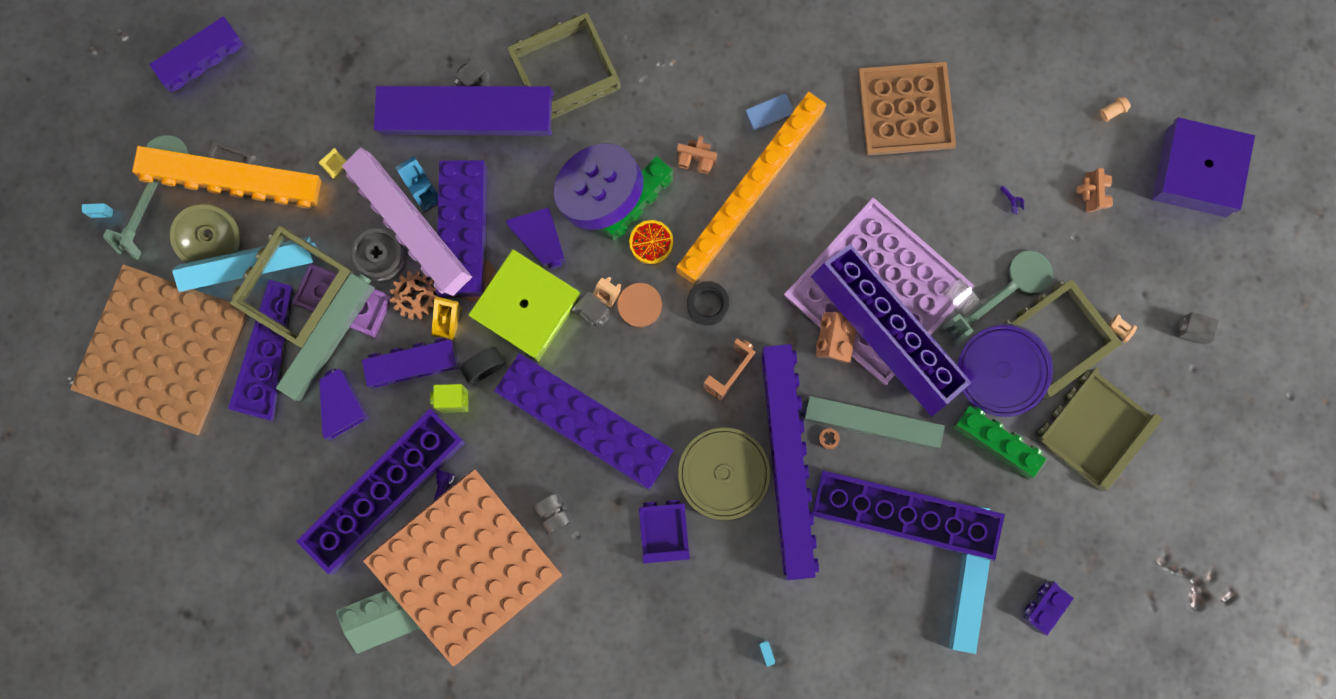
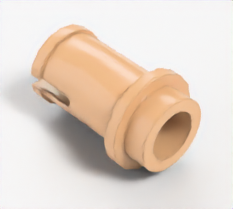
M1118 97L1115 102L1100 109V115L1104 121L1108 122L1122 112L1127 113L1131 107L1126 97Z

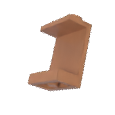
M736 339L732 349L745 358L725 386L709 375L704 382L703 389L722 401L754 358L755 351L752 350L754 346L745 339L742 341Z

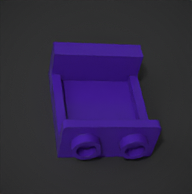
M668 500L666 505L657 506V502L643 503V507L639 508L643 564L689 560L685 503L680 504V500Z

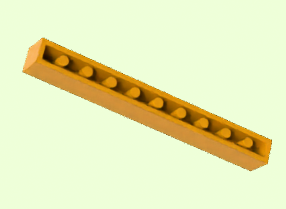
M808 91L677 265L676 272L693 285L696 284L822 116L826 103Z

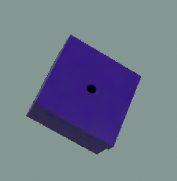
M1177 117L1165 132L1152 200L1221 217H1228L1234 212L1237 213L1242 208L1255 135Z

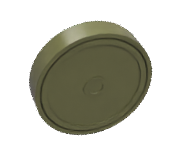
M714 428L705 431L688 444L681 456L678 468L680 490L688 504L705 517L721 521L743 517L754 510L767 493L770 483V465L767 455L761 445L743 431L734 428Z

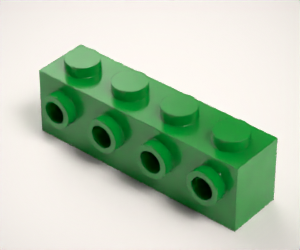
M655 156L642 170L643 190L633 210L619 222L600 229L613 241L617 237H622L628 230L627 226L633 220L636 221L642 215L643 209L657 199L661 189H666L673 181V170L659 157Z
M968 406L962 411L952 428L1026 479L1035 478L1047 458L1042 456L1043 452L1033 445L1029 447L1023 443L1024 439L1014 432L1010 434L1003 429L1004 425L995 419L991 421L984 416L985 412L976 406H973V408Z

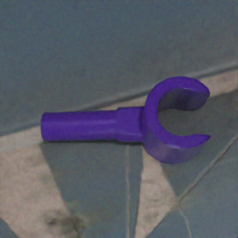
M1004 185L1001 186L1000 190L1011 202V212L1017 215V207H1021L1024 210V199L1015 197Z

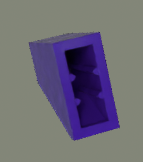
M549 207L506 220L510 231L544 269H558L562 267L563 263H566Z
M336 368L327 371L324 377L319 380L322 435L324 439L330 441L370 418L346 373L341 369L336 370Z

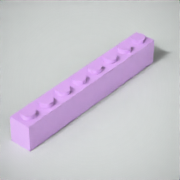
M360 147L342 165L347 172L346 177L353 184H357L359 187L358 192L365 199L370 200L372 203L370 207L378 215H382L384 218L382 222L390 230H394L397 234L395 235L397 241L403 246L406 245L409 249L407 252L409 256L416 262L419 261L422 265L420 267L421 271L435 281L433 283L434 287L442 294L445 292L452 296L455 295L472 276L370 152Z

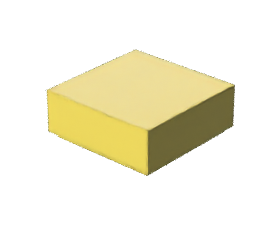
M334 148L318 163L335 180L345 171L342 165L347 160Z

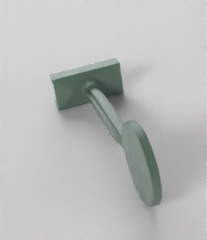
M170 135L156 137L146 146L147 148L188 154V149L183 141ZM153 180V183L146 184L126 227L122 229L121 233L106 229L103 238L117 254L122 255L125 249L133 259H139L141 251L132 241L136 235L137 226L159 181Z
M1024 251L1017 254L1009 266L1011 283L967 317H962L959 313L938 331L941 334L944 331L950 334L954 339L950 344L953 348L974 332L971 327L975 321L1016 289L1027 294H1038L1046 290L1053 278L1052 266L1048 259L1035 251Z

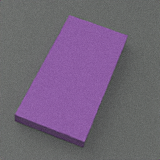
M309 263L291 304L313 313L337 274ZM374 289L349 328L375 338L391 303L390 299L393 297Z

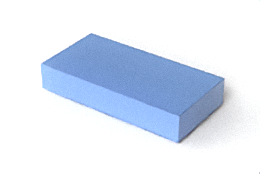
M783 94L746 109L745 113L753 131H757L789 118L794 110L787 94Z

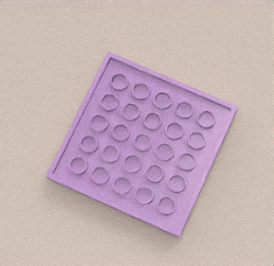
M872 198L784 294V297L819 328H821L820 322L824 313H841L810 276L825 261L849 244H852L930 335L972 290L974 285L876 199ZM856 330L851 357L885 386L895 374Z

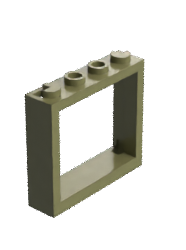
M588 12L578 17L574 15L569 21L564 23H555L550 29L543 32L537 31L530 38L516 40V44L507 47L523 86H531L519 58L586 29L608 78L553 101L551 119L621 89L620 80Z
M279 226L278 229L275 228L269 234L268 240L270 241L265 248L262 247L255 257L257 259L253 267L250 266L244 273L243 278L245 280L241 287L237 286L234 289V293L231 296L233 299L230 304L302 348L350 273H353V270L287 228ZM285 237L339 270L299 335L245 302Z
M1073 279L1066 283L1063 280L1052 287L1054 292L1049 296L1046 293L1042 294L1034 300L1036 303L1034 307L1030 309L1026 306L1016 313L1019 318L1013 322L1008 319L1003 323L1021 325L1067 291L1106 341V344L1051 383L1043 397L1044 399L1052 397L1122 345V342Z

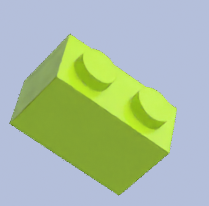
M462 384L434 385V391H430V404L434 405V409L440 413L468 412V389Z

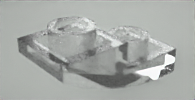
M958 277L942 293L954 305L956 313H960L962 317H967L982 305L976 294L961 277Z

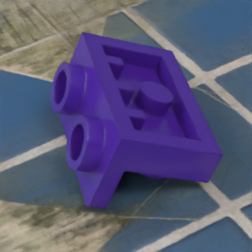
M1055 581L1044 582L1037 592L1039 594L1037 599L1031 601L1024 609L1026 614L1023 619L1047 636L1074 599V597L1060 588Z

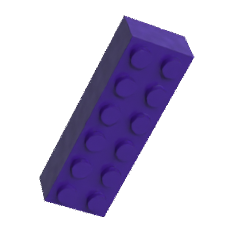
M484 160L439 161L437 234L472 276L453 296L445 292L442 294L436 289V293L440 298L481 297L485 291L488 168Z

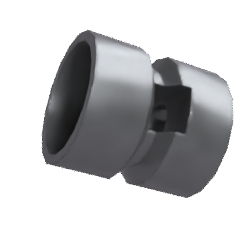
M555 493L532 506L537 517L543 518L542 526L547 535L573 522L569 511L562 508L564 502L559 493Z

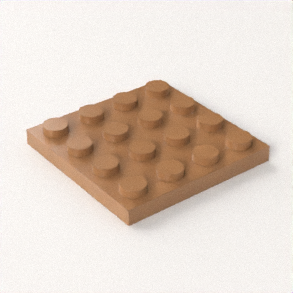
M947 62L859 68L858 76L867 156L955 149L956 139Z

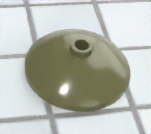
M199 203L186 207L175 217L170 228V241L178 257L185 263L237 252L240 245V231L236 221L227 211L216 205ZM204 230H210L212 235H206Z

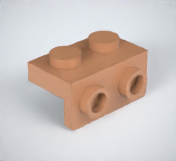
M826 312L823 314L820 322L821 328L819 339L816 343L815 356L850 363L856 329L842 313Z

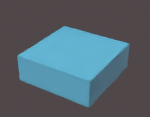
M105 203L82 204V212L90 218L113 216V209Z
M766 640L759 642L765 665L768 667L775 664L769 642Z

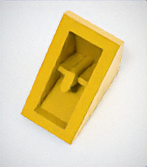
M435 297L432 336L447 337L449 340L454 339L462 312V306L458 302Z

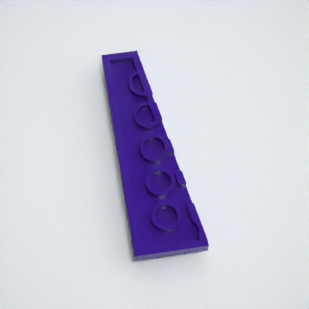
M268 280L259 309L285 327H287L292 286ZM257 320L254 324L228 409L274 421L278 395L276 387L280 380L285 338Z

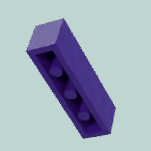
M222 16L149 65L163 86L172 92L182 88L190 79L199 77L210 66L219 64L227 55L236 53L244 43L227 19Z
M447 337L435 339L434 343L428 345L424 342L412 345L411 349L394 348L390 350L389 354L372 353L368 355L367 359H362L366 384L371 389L460 369L455 344L451 339L448 340Z

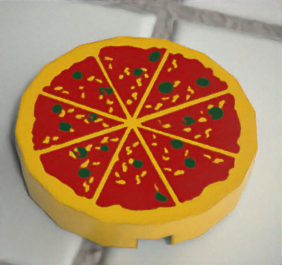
M647 220L638 224L632 230L629 238L630 250L633 256L644 264L654 265L665 261L671 254L674 245L670 229L662 222L656 220Z

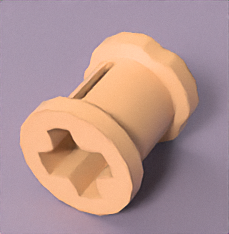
M1119 314L1108 324L1112 331L1122 338L1124 343L1133 336L1137 329L1136 325H1130L1121 319Z

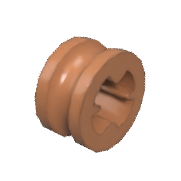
M832 428L824 429L819 436L820 445L829 450L834 449L840 441L838 432ZM832 433L835 443L832 445L831 442L829 445L825 444L823 435Z

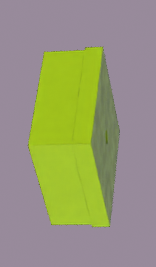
M512 250L469 313V317L539 362L571 314L572 309L579 302L580 292L517 251Z

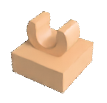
M601 278L596 285L593 295L611 308L620 293L621 284L614 286L610 283L612 278Z

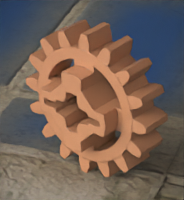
M407 271L406 278L400 275L401 281L399 283L393 282L396 290H390V293L395 295V297L390 299V302L396 304L394 309L396 311L401 310L400 315L402 317L408 314L410 320H413L415 315L421 320L423 313L430 316L429 309H434V299L438 297L435 295L436 288L433 287L435 281L433 279L428 281L429 277L425 274L421 277L420 271H416L415 276L410 271ZM416 281L424 283L427 287H419ZM417 291L418 295H416V299L414 300L412 298V296H414L413 292ZM403 303H410L413 309H408L404 307Z

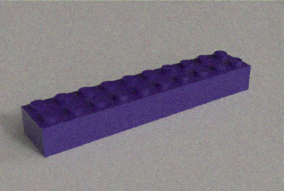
M791 344L765 346L761 352L783 577L784 580L816 578L815 573L819 572L818 558H814L813 549H817L816 536L811 535L810 527L814 525L813 511H809L808 503L812 502L811 489L806 488V480L809 479L808 465H804L803 457L807 455L806 442L801 441V434L804 432L803 418L799 419L802 400L801 396H797L796 389L800 386L799 374L794 373V367L797 364L796 350H792Z

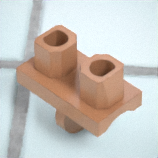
M699 135L698 141L689 139L688 146L678 144V167L689 169L691 160L699 161L697 171L709 174L712 166L716 164L717 153L709 151L711 144L703 143L704 136Z
M1097 168L1095 171L1085 173L1083 185L1076 187L1077 193L1083 194V201H1086V212L1092 213L1113 205L1111 195H1105V189L1112 184V176L1105 174L1104 168Z

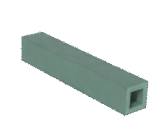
M350 273L276 389L295 401H302L375 289L374 286L369 284L371 279L361 273L358 276Z
M809 396L807 401H803L800 414L804 415L803 421L935 450L941 448L945 425Z

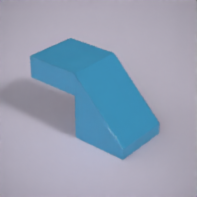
M415 156L395 167L423 212L438 203V193Z

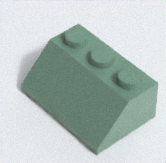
M388 590L336 610L343 633L356 654L420 629Z

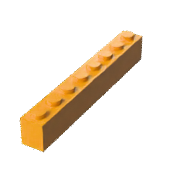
M137 146L132 170L140 181L153 183V180L162 181L163 185L175 187L176 184H181L190 190H198L199 187L205 188L208 192L220 194L223 191L242 198L243 195H248L258 201L273 199L275 203L287 205L288 202L297 203L296 206L301 208L317 207L322 182L318 175Z

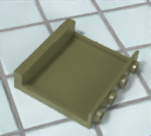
M1096 367L1085 371L1079 378L1081 383L1077 388L1072 387L1066 394L1067 401L1063 406L1059 404L1052 412L1054 417L1049 423L1046 421L1039 428L1038 433L1040 435L1036 440L1097 489L1107 491L1162 422L1163 418L1156 413L1151 415L1101 376L1098 373L1100 369Z

